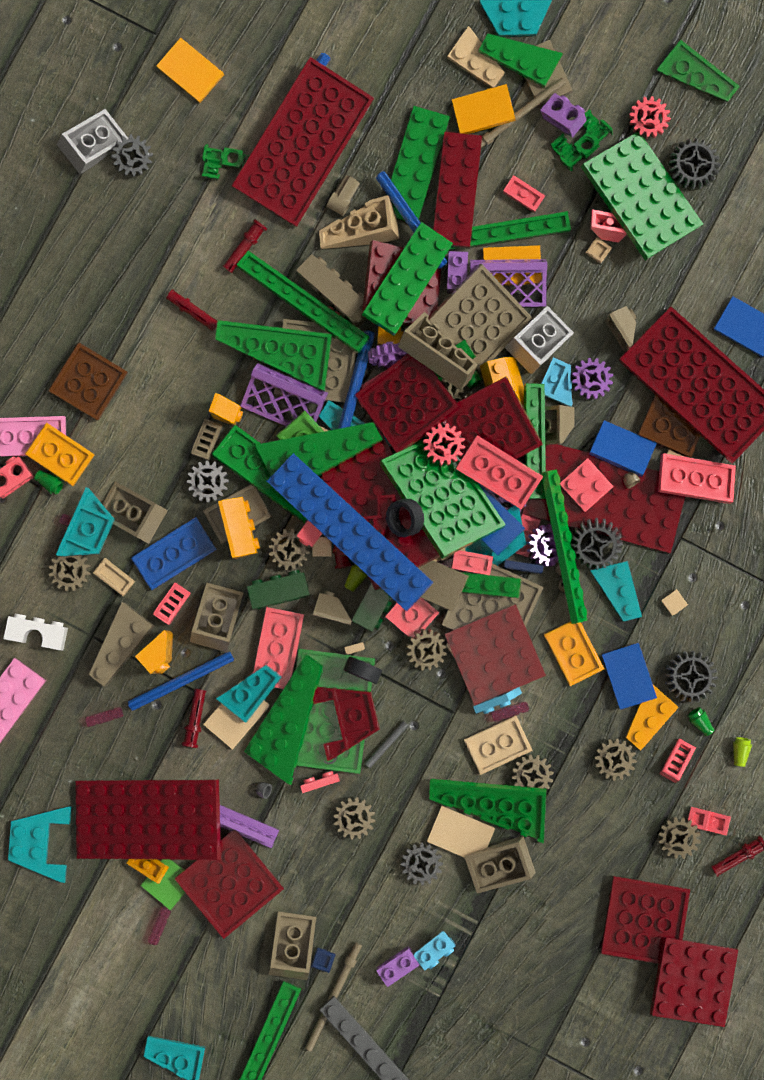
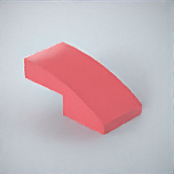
M522 514L521 519L525 527L526 542H530L531 539L528 535L534 534L533 529L539 527L541 519ZM526 544L515 553L529 557L530 552H527V550L530 549V545Z
M691 807L688 820L691 819V826L697 825L698 829L727 835L731 816Z

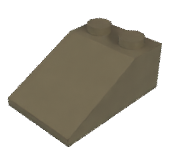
M117 482L113 484L103 502L104 507L115 519L114 525L148 544L168 511Z
M206 583L190 642L227 652L243 592Z
M523 836L503 841L465 856L477 893L532 879L536 873Z
M278 912L269 975L308 980L316 917Z

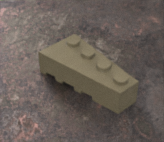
M311 254L296 270L297 273L317 294L322 293V298L330 306L334 304V308L344 319L348 317L351 324L359 328L367 320L362 315L364 295L361 292L356 293L353 291L354 287L347 280L343 282L339 278L340 274L332 268L330 270L327 268V263L320 256L316 258Z
M424 312L404 331L398 347L462 390L471 380L477 364L461 348H457L453 344V340L449 336L446 337L440 331V327L436 323L433 324L428 319L429 316Z
M122 602L89 675L102 686H108L155 626L128 604Z

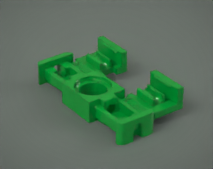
M590 109L585 113L587 121L582 126L586 129V134L574 144V147L572 143L569 145L566 142L567 139L564 133L551 143V149L560 156L561 163L566 165L569 171H573V166L583 157L587 159L600 147L599 142L609 133L613 135L612 127L604 120L599 121L592 115ZM584 142L592 144L589 149H583L581 146Z
M206 144L202 158L205 162L202 177L220 180L218 172L222 165L240 168L241 171V166L243 168L250 155L244 154L242 150L224 147V150L208 148L209 145ZM236 153L238 155L237 162H228V155Z

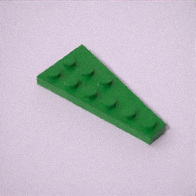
M371 422L257 444L255 446L271 476L293 453L319 476L383 439L375 424Z

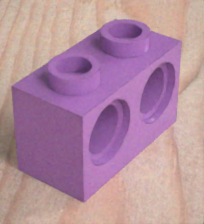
M556 93L551 96L540 110L544 120L572 138L587 121L582 107L579 105L574 106L568 98L563 95L559 96ZM558 107L561 108V109L558 110V111H554V109H556V108H558Z
M449 251L447 272L448 294H452L467 278L468 252Z
M409 946L376 967L377 973L387 987L420 965L413 956L414 953Z

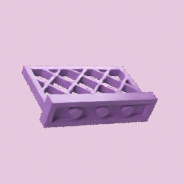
M546 259L470 260V274L479 264H483L493 276L496 273H502L506 279L501 285L503 286L509 280L515 286L510 294L513 295L519 290L525 296L518 302L522 307L546 306ZM515 273H521L525 277L518 285L510 279ZM534 273H542V280L536 285L530 277ZM527 280L534 286L528 294L520 289ZM537 289L542 294V302H534L529 296Z
M258 363L254 367L241 404L242 408L287 426L293 420H285L282 413L290 410L295 419L297 415L294 408L302 406L304 411L310 416L314 415L313 420L317 422L324 401L327 398V392ZM255 379L262 381L265 388L257 391L254 385ZM277 387L283 395L274 398L270 389ZM267 391L271 400L263 403L259 393ZM255 395L259 405L252 406L247 404L248 398ZM288 396H298L300 403L292 406ZM285 398L288 408L280 410L276 401ZM273 403L277 412L268 413L264 406ZM307 403L317 404V410L309 413L306 406Z
M220 805V827L229 831L237 830L241 836L272 848L279 829Z

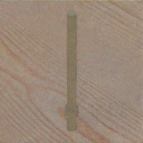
M560 78L514 113L516 121L564 86L566 83L563 78ZM516 121L497 126L491 132H486L482 135L481 148L486 144H491L495 137Z
M355 942L350 954L346 956L344 960L345 965L328 1000L333 996L338 997L351 968H354L357 962L356 958L362 947L361 944ZM321 1013L305 1046V1049L312 1052L327 1020L323 1013Z

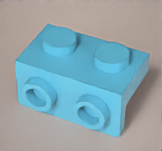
M442 931L416 951L413 956L424 970L427 968L432 969L439 963L438 960L441 957H447L454 951L455 943Z

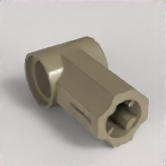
M346 175L336 193L334 192L330 197L326 207L344 216L360 183L351 176Z

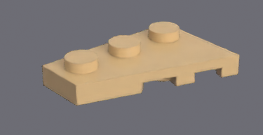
M468 26L448 54L447 59L488 87L494 88L505 72L496 61L478 52L482 42Z

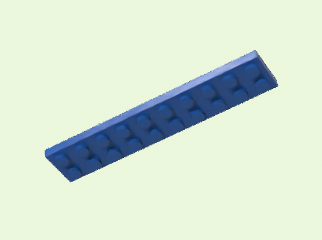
M294 453L267 481L405 611H408L434 583Z

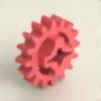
M651 96L650 101L646 97L643 98L642 103L638 100L636 106L631 108V111L634 113L629 114V118L633 119L629 125H635L633 132L638 130L639 136L645 134L646 139L650 135L656 138L657 132L662 135L663 129L667 130L669 126L667 123L671 120L670 117H667L670 110H665L667 104L661 105V99L659 98L657 101H654L653 96ZM638 112H640L639 115L641 116L640 121L637 118ZM660 114H661V116H662V122H661V124H660V120L658 119V117H659ZM654 115L653 119L650 118L645 121L647 116L650 117Z
M446 423L444 428H442L441 424H438L437 429L431 428L432 434L429 432L425 434L428 439L423 440V443L427 445L423 448V451L429 452L426 456L427 458L433 457L432 463L438 460L439 466H442L443 462H446L447 466H449L451 460L457 462L456 456L461 457L463 455L460 450L465 449V446L461 445L465 438H459L462 432L456 433V426L450 429L448 423ZM446 433H449V434L452 435L454 438H451V437L447 436ZM437 434V442L431 443L432 438ZM442 441L448 443L446 449H444V446H440ZM456 446V451L451 455L450 449ZM435 451L439 452L442 455V457L437 455Z

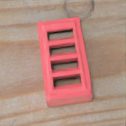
M174 583L153 615L170 625L191 593L177 583ZM177 590L178 592L183 594L184 597L181 598L173 592ZM171 596L174 597L176 600L179 601V604L177 605L169 598ZM168 603L175 608L174 611L166 607L165 604ZM163 609L171 615L167 617L161 613V610Z
M679 738L659 774L677 783L696 747ZM681 747L689 753L685 754L684 752L678 750V748ZM675 754L683 757L685 760L682 761L681 759L675 757ZM673 761V762L679 764L681 767L679 768V767H677V766L671 764V762ZM668 768H670L671 770L677 772V774H675V773L669 771Z

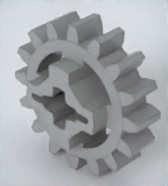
M206 461L205 465L199 462V468L193 466L194 473H188L192 477L191 480H187L188 484H192L188 489L189 491H195L192 496L197 497L199 495V501L201 502L204 498H206L208 503H210L211 498L217 501V495L223 497L222 490H228L224 486L225 483H229L228 479H224L228 474L227 472H221L223 470L222 466L216 468V462H213L212 465H210L209 461ZM205 469H212V470H213V471H211L210 473H203V472H202V471L205 470ZM198 476V477H199V485L196 487L195 480H196V477ZM202 476H204L207 479L212 478L211 482L214 488L211 485L209 486L208 484L204 486L205 481L202 478ZM218 476H220L221 479L219 487L216 485V479L218 478ZM206 490H212L214 492L212 494H203V492H205Z

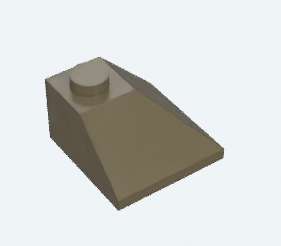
M627 306L610 313L605 320L624 353L633 345L636 327V315Z
M563 405L546 406L545 445L562 444L574 428V407Z
M324 591V594L319 593L313 613L314 616L347 625L352 624L339 598L335 597L336 593Z

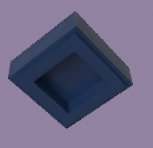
M318 947L311 967L329 973L336 953Z

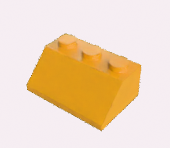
M503 357L480 365L485 387L507 376L524 408V386L517 361L514 357Z
M243 497L218 501L232 558L238 559L258 554L257 549H260L258 538L253 536L252 531L255 530L253 519H249L248 512L251 511L248 500L245 501Z
M164 630L135 656L150 674H163L170 668L173 633Z

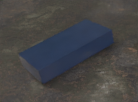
M505 560L503 566L504 569L541 574L544 567L542 565Z

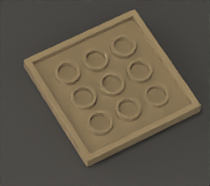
M479 264L428 319L433 324L436 323L440 327V331L446 337L449 336L453 340L455 346L463 340L467 341L476 356L472 359L477 364L476 370L481 373L480 365L493 360L532 317L484 265Z
M283 319L282 328L330 334L314 322ZM333 335L325 392L328 395L325 401L345 403L355 368L356 352ZM277 369L278 372H281V373H283V374H285V375H288V374H286V373H284V372H282V371H280V370ZM275 387L274 395L282 396L281 390ZM296 395L288 396V397H296V398H298V396H296Z
M492 564L491 576L521 579L519 599L461 593L454 611L448 610L442 625L451 630H456L516 604L526 627L544 587ZM466 571V573L479 574V573H474V572H468V571Z

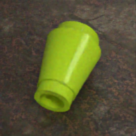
M356 564L352 565L344 586L354 592L368 575Z
M735 738L733 742L734 765L746 766L752 748L751 739Z

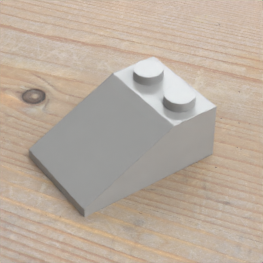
M104 109L64 132L57 146L78 173L82 174L112 153L113 147L118 148L116 145L117 140L122 143L121 138L125 136L128 140V137L107 110Z
M547 306L505 348L532 374L574 332Z

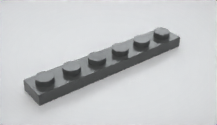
M335 996L331 997L319 1008L381 1080H409Z

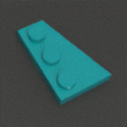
M628 561L606 566V568L590 570L622 622L642 617Z
M265 665L216 699L247 723L282 676L270 666Z
M148 1036L144 1057L163 1068H167L181 1078L199 1080L205 1046Z

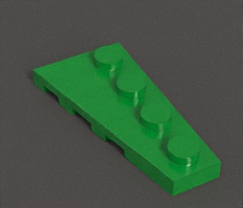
M487 34L478 51L544 88L563 55L561 52L492 34Z

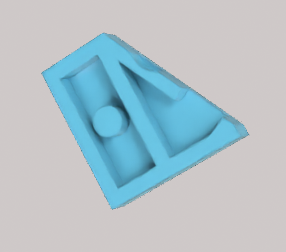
M553 357L541 383L545 384V397L572 407L571 365Z
M520 687L473 706L476 714L482 711L484 714L494 711V707L497 705L500 708L510 705V700L522 694Z

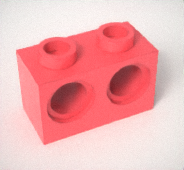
M19 456L5 462L6 465L0 469V477L6 478L5 485L0 487V498L2 499L34 478L32 472ZM21 466V474L15 476L13 473L14 468Z

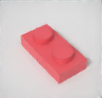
M514 175L503 190L504 194L534 213L545 198L544 194Z
M459 550L454 553L452 569L490 575L493 556Z
M333 771L322 774L320 779L315 780L314 777L303 780L304 784L300 785L302 793L339 782L340 779L338 773L333 774Z

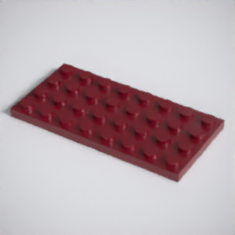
M310 57L231 187L294 227H297L374 100V97Z
M670 307L619 360L623 366L732 464L764 431V389L673 307Z
M374 421L373 423L380 433L382 441L319 475L328 486L361 516L378 515L377 495L395 494L396 501L402 499L379 464L381 460L393 455ZM401 507L399 511L400 522L405 528L409 529L411 516L406 508ZM387 527L384 537L416 567L419 568L440 557L423 529L408 537H398ZM369 577L374 589H380L381 587Z
M558 444L545 445L546 471L557 469L560 483L588 458L614 486L585 513L561 487V492L564 496L565 512L568 515V527L582 529L580 523L583 522L585 525H588L587 519H590L591 523H595V518H598V523H601L602 519H606L605 525L612 522V528H618L617 533L622 535V538L619 540L671 553L685 496L658 492L659 471L646 468L643 476H638L640 482L627 489L623 482V477L629 473L628 471L591 456L585 451ZM528 499L522 514L551 522L546 499ZM596 530L597 534L609 536L607 533L603 531Z
M219 779L75 781L77 859H221Z

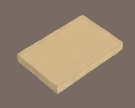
M264 700L249 721L245 723L221 703L203 725L233 750L270 707V704Z
M517 716L464 739L480 775L533 751Z
M441 805L427 842L465 858L469 854L487 848L495 828Z

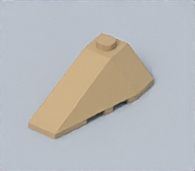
M387 195L369 200L365 203L364 207L357 211L354 209L350 212L349 216L342 220L338 219L319 230L321 249L370 245L372 240L385 243L399 239L398 222L390 197Z

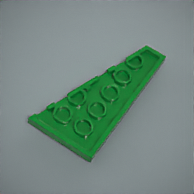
M218 320L215 337L217 341L325 392L332 334Z
M308 655L304 656L244 751L288 785H292V776L297 766L299 750L304 740L310 708L313 706L314 693L318 687L323 668L321 664Z
M441 779L430 780V800L450 808L456 807L464 810L463 813L469 815H477L481 820L507 830L513 829L520 832V835L525 837L531 836L544 844L547 789Z

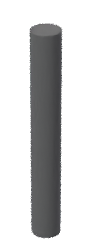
M402 721L370 756L365 765L371 768L409 725Z

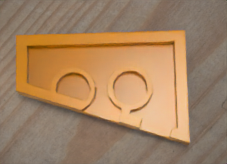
M654 685L657 698L639 705L625 737L639 750L643 749L679 708Z

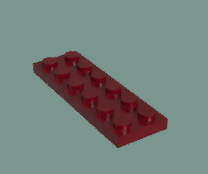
M444 132L434 231L452 242L451 247L470 249L482 143L481 135Z

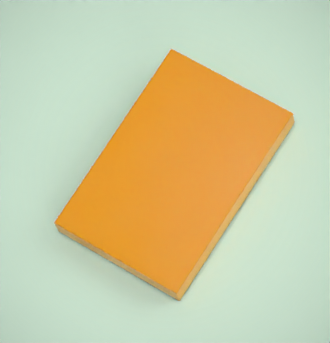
M182 38L175 43L156 66L199 103L203 101L224 76L221 70Z
M507 84L452 99L459 131L462 134H471L516 121Z
M540 245L483 248V260L541 259ZM502 273L494 275L500 284L506 279ZM515 273L510 279L518 285L525 277L521 273ZM534 273L530 279L535 284H538L542 280L541 273ZM508 280L503 286H509L513 284ZM527 280L523 285L532 284Z
M47 422L25 453V455L73 487L95 456V454Z
M570 621L544 634L569 686L604 670L581 622L571 624Z

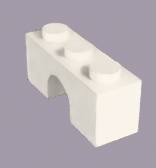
M14 614V617L8 616L4 639L26 643L28 634L32 630H38L43 637L41 647L64 650L68 628L63 627L64 623L52 621V624L44 623L45 619L33 617V621L26 620V616Z

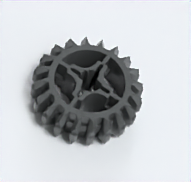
M695 138L693 143L690 139H687L686 144L681 141L679 147L675 146L673 149L675 153L670 154L672 160H669L668 164L672 166L669 172H675L672 179L679 178L677 181L678 185L684 182V188H687L688 184H690L691 190H694L696 185L699 189H702L703 184L708 186L710 184L709 181L713 182L715 180L714 175L719 173L716 168L720 167V163L716 161L720 157L714 156L717 151L716 149L710 150L711 143L705 146V140L698 143V139ZM692 151L690 158L680 160V156L683 153ZM699 152L702 153L707 159H702L699 155ZM693 159L695 161V164L697 165L695 170L693 163H691ZM681 167L688 170L689 176L683 172ZM709 168L707 174L697 177L698 170Z
M598 518L594 519L595 523H591V520L587 519L588 525L581 522L580 526L582 529L576 527L575 532L577 534H572L574 541H572L571 545L574 547L575 559H581V565L588 562V568H591L592 564H595V569L599 568V564L606 568V562L612 565V558L617 560L618 555L616 553L622 552L620 546L623 545V541L619 540L622 538V535L617 533V527L612 528V522L605 525L606 519H602L601 523H598ZM596 530L603 531L609 536H601L597 534ZM590 532L591 538L581 545L582 538ZM594 537L598 543L600 542L599 550L594 544ZM613 542L611 549L606 554H603V548L608 546V543ZM584 551L595 552L597 557L588 555Z
M684 651L682 653L683 658L679 654L676 655L677 662L673 659L670 660V663L674 666L666 667L667 670L671 671V674L667 673L665 677H671V680L665 683L666 685H673L668 690L669 692L676 690L674 693L675 698L681 694L680 701H684L687 697L688 703H692L694 697L696 702H700L699 695L706 699L707 696L704 692L712 694L709 686L716 687V684L711 683V681L718 679V677L712 676V673L717 672V669L710 670L709 667L713 666L714 663H706L709 659L708 656L701 659V652H698L695 657V652L690 651L688 657V653ZM689 661L687 670L684 673H677L678 668L684 662ZM695 662L704 668L706 675L697 672ZM692 671L693 675L700 676V678L692 679L689 682L690 679L682 677V675H689ZM676 679H682L686 682L687 692L679 687ZM700 680H705L703 687L693 693L696 683Z

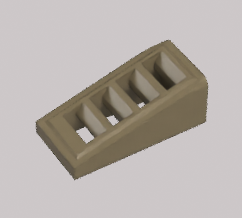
M204 419L191 454L210 461L223 425ZM206 426L216 428V432L206 429ZM207 433L213 435L214 437L213 439H210L208 437L203 436V434ZM201 439L210 442V446L200 443ZM198 447L207 449V453L198 450Z

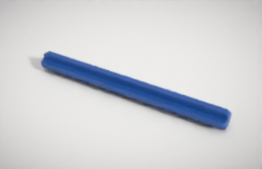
M386 172L379 173L376 176L377 181L414 233L420 221ZM445 257L438 268H442L446 265L447 260L445 259Z
M364 331L365 334L370 336V340L358 353L338 429L350 427L358 400L355 394L361 389L369 359L368 352L371 351L370 349L375 337V333L372 331Z
M227 652L128 701L129 708L132 711L232 662L234 658L231 652Z

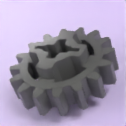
M130 134L128 140L123 136L121 138L122 143L118 140L116 141L118 148H112V151L116 153L111 156L112 159H116L113 166H119L118 172L124 170V176H127L129 172L132 177H135L136 172L142 175V169L145 171L149 169L146 164H152V161L148 159L153 156V153H148L151 146H145L146 140L139 141L140 136L133 139L132 134ZM132 143L130 148H122L124 145ZM139 146H140L141 149L143 150L144 155H142V154L140 153V151H139ZM134 152V156L137 158L130 160V156L127 154ZM120 157H123L125 165L121 162ZM135 163L142 164L140 167L132 168Z
M421 842L420 847L413 844V850L406 849L409 854L402 856L406 862H401V866H406L402 872L409 874L407 880L413 878V884L420 881L421 886H423L426 880L431 884L432 877L436 880L438 879L436 873H442V870L438 867L442 866L443 862L438 861L442 856L441 854H435L437 848L431 850V844L424 847L423 842ZM421 851H426L432 856H424ZM414 854L415 861L409 865L410 858ZM418 856H420L423 862H428L425 864L426 872H424V869H422L421 866L417 867V865L419 864ZM435 863L434 870H433L432 873L430 874V873H429L430 865H432V864ZM418 871L422 873L424 877L417 876L412 872Z

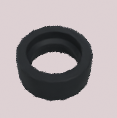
M405 498L391 503L387 509L386 522L393 534L398 537H408L422 529L424 513L416 501ZM401 507L406 508L411 516L409 529L405 528L400 522L399 511Z
M351 656L348 657L343 669L345 672L374 684L378 683L382 673L380 668Z

